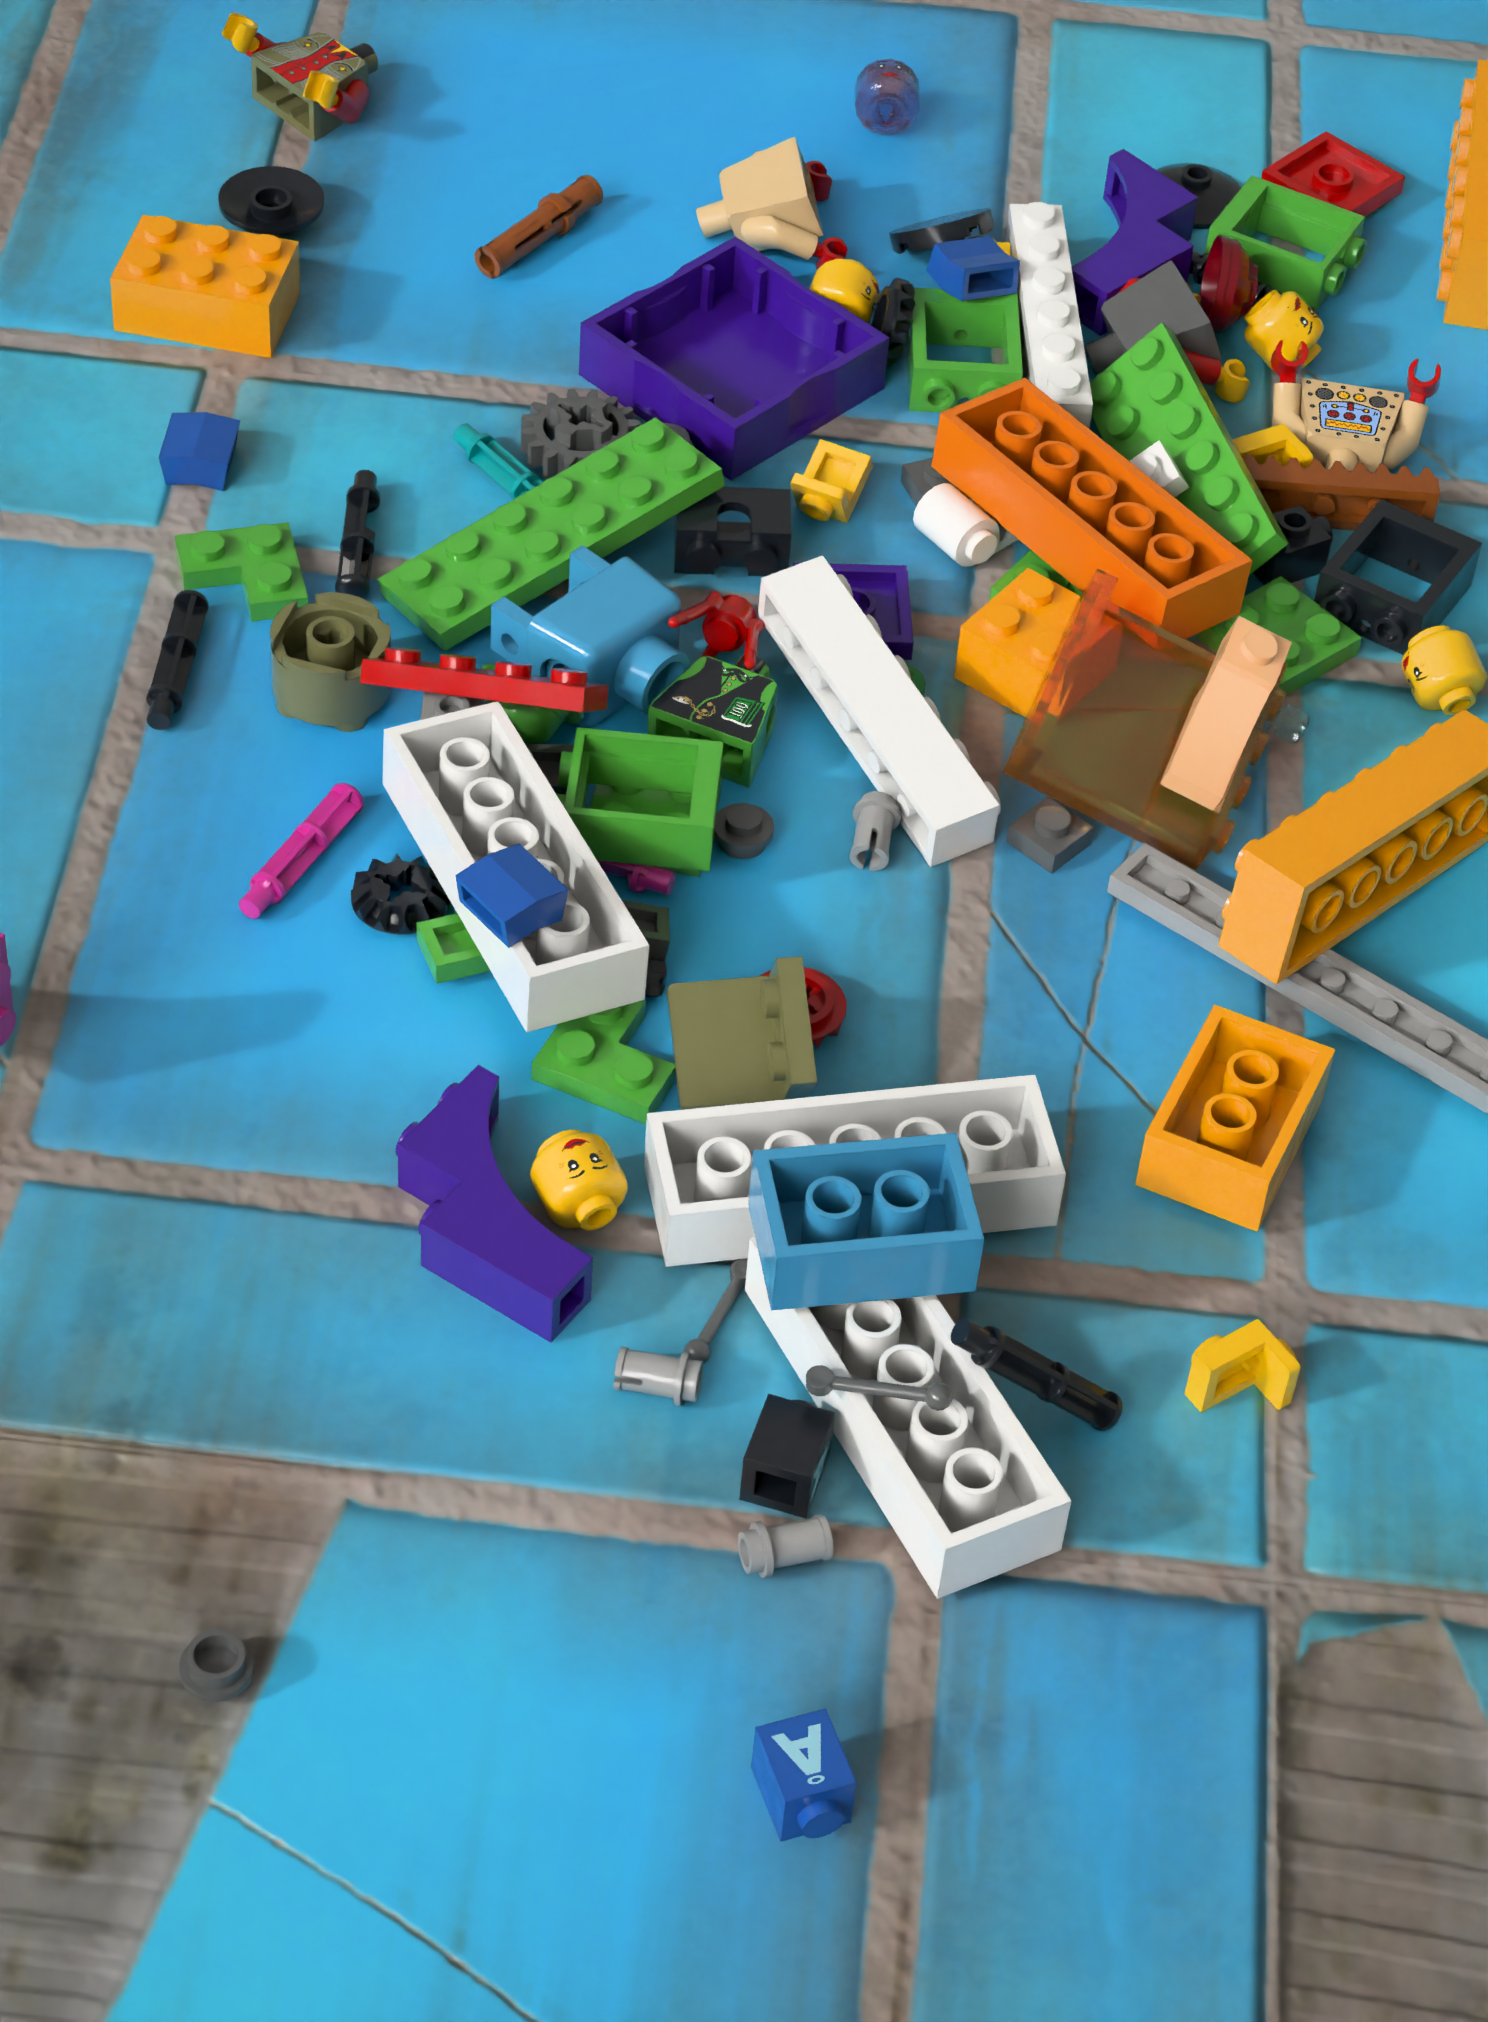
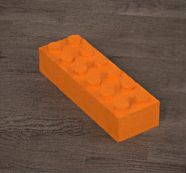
M1022 378L940 412L931 467L1096 605L1122 618V626L1155 654L1240 614L1253 560L1028 379Z

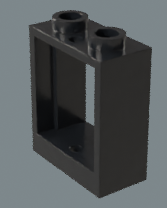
M1381 499L1320 571L1314 601L1356 634L1404 655L1408 650L1409 641L1427 628L1440 626L1471 587L1482 543ZM1370 557L1432 585L1419 601L1415 603L1354 576V574ZM1362 620L1367 621L1371 627L1365 626Z

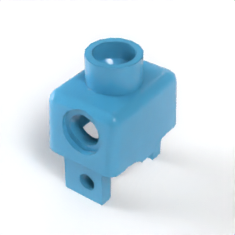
M582 545L570 553L568 594L535 616H532L504 596L491 604L490 648L509 662L531 664V675L551 678L552 668L587 671V682L609 685L607 709L583 712L584 718L577 724L584 727L597 725L627 703L632 704L648 715L649 706L652 701L690 667L689 658L679 651L680 626L671 628L668 625L669 618L681 612L682 604L680 597L629 557H623L611 565Z

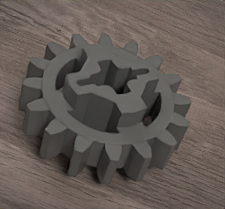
M574 388L568 389L567 398H560L551 392L547 394V405L533 402L530 406V414H523L520 451L521 454H528L527 465L530 468L543 465V477L548 479L633 431L641 425L640 420L633 419V408L631 406L618 409V397L616 396L602 400L598 398L597 390L593 389L586 397L578 396Z

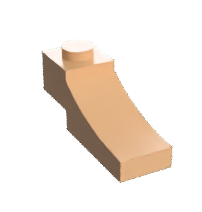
M1238 616L1221 641L1205 683L1193 701L1160 785L1212 811L1215 810L1225 794L1260 712L1270 692L1276 685L1291 647V641Z

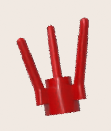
M712 591L704 601L669 618L668 625L671 628H677L706 615L702 624V631L708 645L700 657L710 656L715 658L719 652L737 650L745 642L744 666L747 669L755 667L759 635L765 628V623L756 618V612L752 604L745 598L738 595L721 597L718 592Z

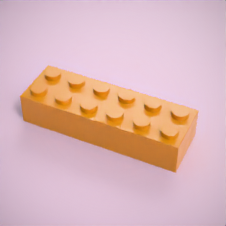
M1478 59L1474 79H1464L1459 109H1461L1459 121L1455 120L1451 136L1450 151L1452 152L1447 173L1449 183L1444 209L1447 210L1442 230V239L1444 241L1439 262L1441 273L1436 301L1445 302L1443 323L1488 330V61Z
M1465 709L1442 724L1437 722L1423 736L1409 745L1397 747L1388 758L1371 769L1368 767L1362 769L1352 781L1335 792L1328 791L1323 794L1316 804L1297 816L1295 814L1288 816L1278 828L1261 839L1255 838L1250 840L1242 848L1235 862V870L1238 871L1233 892L1222 910V918L1225 921L1218 946L1277 985L1488 842V723Z

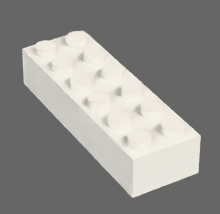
M499 701L384 729L383 786L526 1033L645 1000L650 945ZM521 844L569 891L562 921L536 930L508 948L459 901L455 875L490 853Z
M1036 1075L647 1113L644 1169L665 1266L748 1258L749 1240L755 1237L748 1206L753 1150L956 1133L983 1233L1056 1226L1066 1172Z
M750 1238L745 1291L805 1388L807 1371L813 1366L823 1365L831 1369L834 1376L928 1388L934 1383H942L951 1389L953 1399L950 1406L939 1411L931 1409L926 1402L840 1390H832L825 1396H815L809 1393L818 1408L835 1412L833 1433L936 1598L939 1599L1061 1551L1072 1500L986 1370L972 1361L971 1353L951 1342V1332L955 1323L937 1296L771 1311L756 1238Z

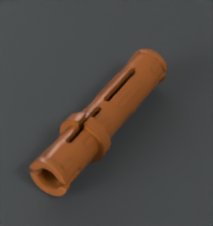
M584 175L577 178L574 183L560 193H550L539 201L536 210L513 224L488 244L476 250L474 254L475 262L479 270L488 278H497L506 269L527 254L533 252L555 234L564 235L574 228L576 219L594 206L602 203L603 191L601 186L593 177Z

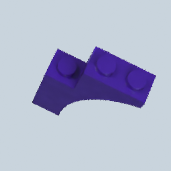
M1124 149L1109 156L1103 200L1112 210L1119 229L1100 250L1072 266L1080 323L1099 336L1108 333L1100 310L1103 303L1115 296L1129 279L1143 278L1172 260L1185 282L1188 283L1194 245L1188 241L1191 240L1198 197Z
M477 1065L460 1083H452L446 1088L437 1106L420 1123H411L401 1134L395 1151L396 1156H398V1187L430 1205L424 1212L418 1227V1232L421 1235V1266L551 1343L591 1301L593 1257L552 1233L535 1219L518 1201L506 1184L491 1148V1138L499 1120V1076Z

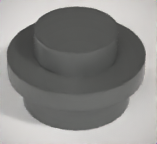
M747 803L732 804L722 808L717 813L714 837L720 849L728 856L737 859H750L760 855L772 840L774 822L772 817L758 806Z
M221 1629L202 1632L193 1638L181 1655L179 1662L180 1679L185 1689L200 1700L208 1702L230 1700L240 1695L249 1686L253 1678L254 1661L252 1653L248 1646L232 1632Z

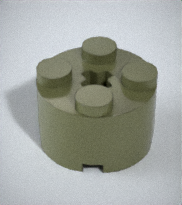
M326 592L315 594V603L298 607L296 600L287 604L277 613L270 628L272 690L276 699L277 711L287 718H297L316 725L334 726L344 732H353L363 728L367 724V718L376 713L385 704L391 687L360 683L362 659L385 657V648L391 647V630L388 622L385 625L379 618V609L371 602L358 596Z

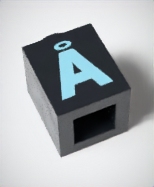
M768 1393L743 1458L739 1500L807 1519L830 1456L835 1412L818 1408L804 1400H790Z

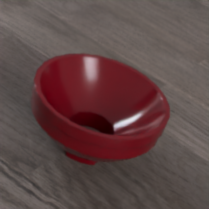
M1218 235L1211 246L1199 296H1201L1200 306L1209 318L1214 333H1220L1228 329L1242 317H1245L1254 303L1258 286V265L1253 264L1249 254L1237 239Z

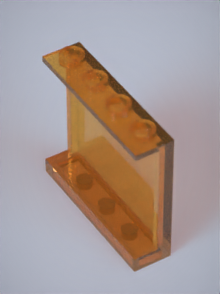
M1097 568L1074 606L1002 773L1141 843L1145 842L1174 860L1196 870L1210 851L1220 854L1232 834L1235 822L1227 817L1231 808L1237 810L1241 805L1252 783L1253 778L1246 775L1245 771L1248 764L1252 766L1256 764L1268 742L1270 734L1262 730L1265 720L1272 722L1285 699L1287 691L1280 688L1279 684L1287 664H1283L1276 685L1270 692L1251 731L1225 794L1214 811L1160 785L1193 701L1204 685L1216 655L1110 602L1109 600L1118 578Z

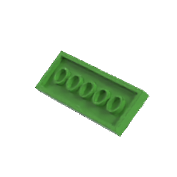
M1163 322L1090 382L1093 401L1091 416L1103 440L1128 461L1160 440L1171 454L1190 487L1175 498L1253 560L1249 575L1289 544L1175 333Z
M655 417L379 577L377 580L381 594L441 649L447 651L491 625V604L503 596L521 607L569 578L570 553L583 545L599 557L604 558L724 487L722 468Z

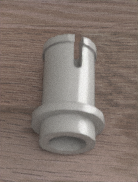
M873 791L866 793L853 807V819L857 825L853 846L850 849V860L853 865L863 870L866 851L870 850L872 855L869 871H878L885 868L889 862L892 830L897 828L900 823L901 811L891 795Z
M621 1346L614 1371V1376H618V1378L614 1379L613 1388L616 1391L626 1390L673 1398L674 1405L682 1407L684 1400L697 1402L703 1376V1361L691 1359V1353L685 1351L682 1352L680 1357L631 1350L628 1347Z
M815 1515L813 1518L765 1527L762 1521L751 1523L749 1530L739 1532L738 1550L745 1572L747 1574L758 1572L761 1578L772 1576L775 1568L823 1559V1561L831 1559L833 1556V1540L829 1524L824 1515Z

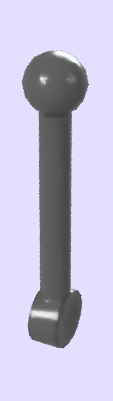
M737 1259L731 1264V1282L698 1338L690 1340L685 1345L684 1351L691 1353V1359L703 1361V1364L709 1360L711 1354L709 1344L741 1289L745 1287L748 1259Z
M823 1365L813 1366L806 1373V1388L809 1393L815 1396H825L832 1390L922 1401L926 1402L931 1409L937 1411L948 1408L953 1399L951 1389L942 1383H934L928 1388L840 1377L834 1376L832 1370Z

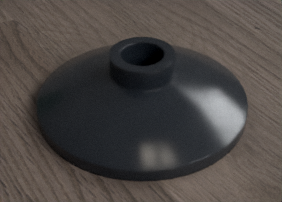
M1179 163L1157 169L1158 172L1198 197L1193 229H1209L1241 189V186L1231 176L1206 165Z
M264 166L247 169L230 177L219 191L218 202L222 215L234 226L253 233L276 235L298 231L317 220L324 208V193L321 186L312 177L303 172L286 167Z

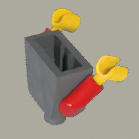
M1172 260L1143 278L1129 279L1115 296L1105 301L1100 310L1108 334L1084 345L1086 358L1095 375H1098L1163 322L1175 333L1201 383L1210 386L1216 383L1215 392L1220 398L1232 403L1241 402L1250 386L1249 379L1244 377L1246 372L1245 366L1240 360L1229 359L1224 363L1223 367L1221 366L1219 360L1222 358L1211 322L1200 306L1201 296L1191 292L1190 286L1185 282Z

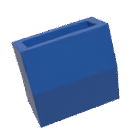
M991 236L935 243L926 271L944 292L960 301L1017 293L1020 260L1006 254Z
M208 412L172 413L158 457L165 484H195L223 491L236 448L240 420Z
M521 844L490 853L455 875L459 901L508 948L534 931L562 921L569 889Z

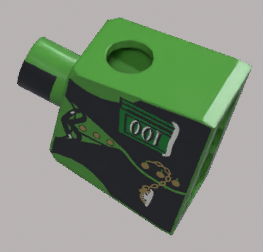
M744 655L739 658L735 665L710 656L700 657L652 701L648 711L647 734L722 741V778L749 788L774 727L778 685L773 679L769 678V667L759 657L756 658V665L753 669H747L744 666Z

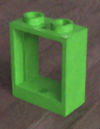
M1251 175L1209 227L1205 253L1208 254L1210 252L1211 246L1218 235L1237 239L1249 254L1253 264L1258 265V281L1271 285L1272 288L1281 293L1295 291L1310 308L1313 307L1318 310L1329 294L1337 295L1344 282L1347 270L1349 268L1356 269L1359 266L1367 245V240L1361 238L1365 216ZM1259 231L1325 255V258L1319 263L1252 237Z
M914 287V301L916 304L912 315L913 322L909 329V339H906L909 411L943 412L962 404L958 401L961 398L972 400L1022 379L1023 369L1017 293L960 301L942 289ZM926 344L1002 348L1003 364L927 360Z
M577 727L573 752L562 751L560 759L558 787L567 788V793H556L596 860L710 871L720 791L723 742ZM588 784L692 794L689 818L585 808Z

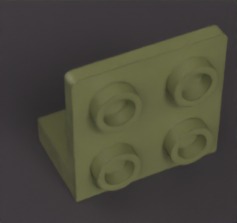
M802 956L776 958L769 976L673 983L669 985L667 1000L679 1107L681 1110L810 1097L817 1084Z

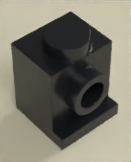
M1302 505L1273 513L1289 544L1256 569L1253 574L1263 585L1280 576L1288 582L1294 583L1320 574V571L1327 564L1333 540V533L1328 520L1322 515L1312 517Z

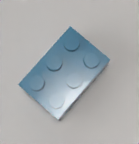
M956 1133L753 1150L748 1206L771 1311L976 1291L984 1236Z

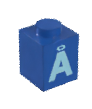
M827 1709L755 1727L751 1769L780 1842L803 1835L807 1838L823 1837L836 1831L841 1825L851 1823L857 1782Z

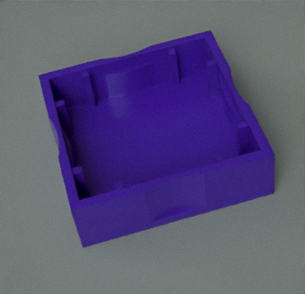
M735 236L681 266L677 272L663 282L647 289L636 291L581 322L579 375L610 397H618V402L624 407L631 406L633 413L644 421L648 422L656 417L662 423H672L686 429L694 447L721 467L723 476L732 481L882 391L885 382L889 337L835 301L809 290L797 281L789 271Z

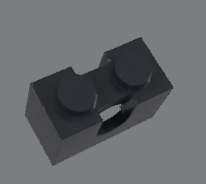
M722 487L676 514L674 523V573L714 575V570L719 566L746 567L748 576H768L789 568L792 536L790 489ZM726 511H739L749 517L750 523L717 521V517Z

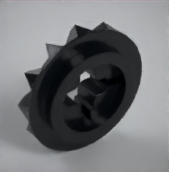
M895 278L889 287L886 286L882 290L871 326L889 337L886 365H892L903 353L905 341L909 339L910 325L913 322L912 315L916 304L914 301L915 290L913 284L901 278Z
M396 853L390 863L372 859L368 871L356 872L354 886L351 890V904L358 918L369 927L389 934L404 935L417 933V922L445 916L451 902L431 867H427L423 856L411 862L402 861L398 853ZM403 885L411 886V892L404 891L399 897L396 896L390 902V890L398 891Z

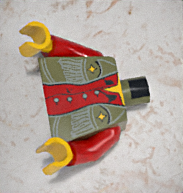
M236 12L230 14L223 28L222 36L232 41V45L237 51L251 57L252 97L314 142L344 122L353 124L358 121L369 102L368 75L378 69V58L369 44L361 43L348 49L326 33L320 32L289 42L274 43L262 34L256 33L258 25L249 17Z

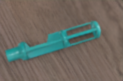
M468 423L460 425L455 430L453 439L466 451L465 456L467 460L491 478L513 500L543 482L535 473L531 472L497 443L491 435L487 433L480 434Z

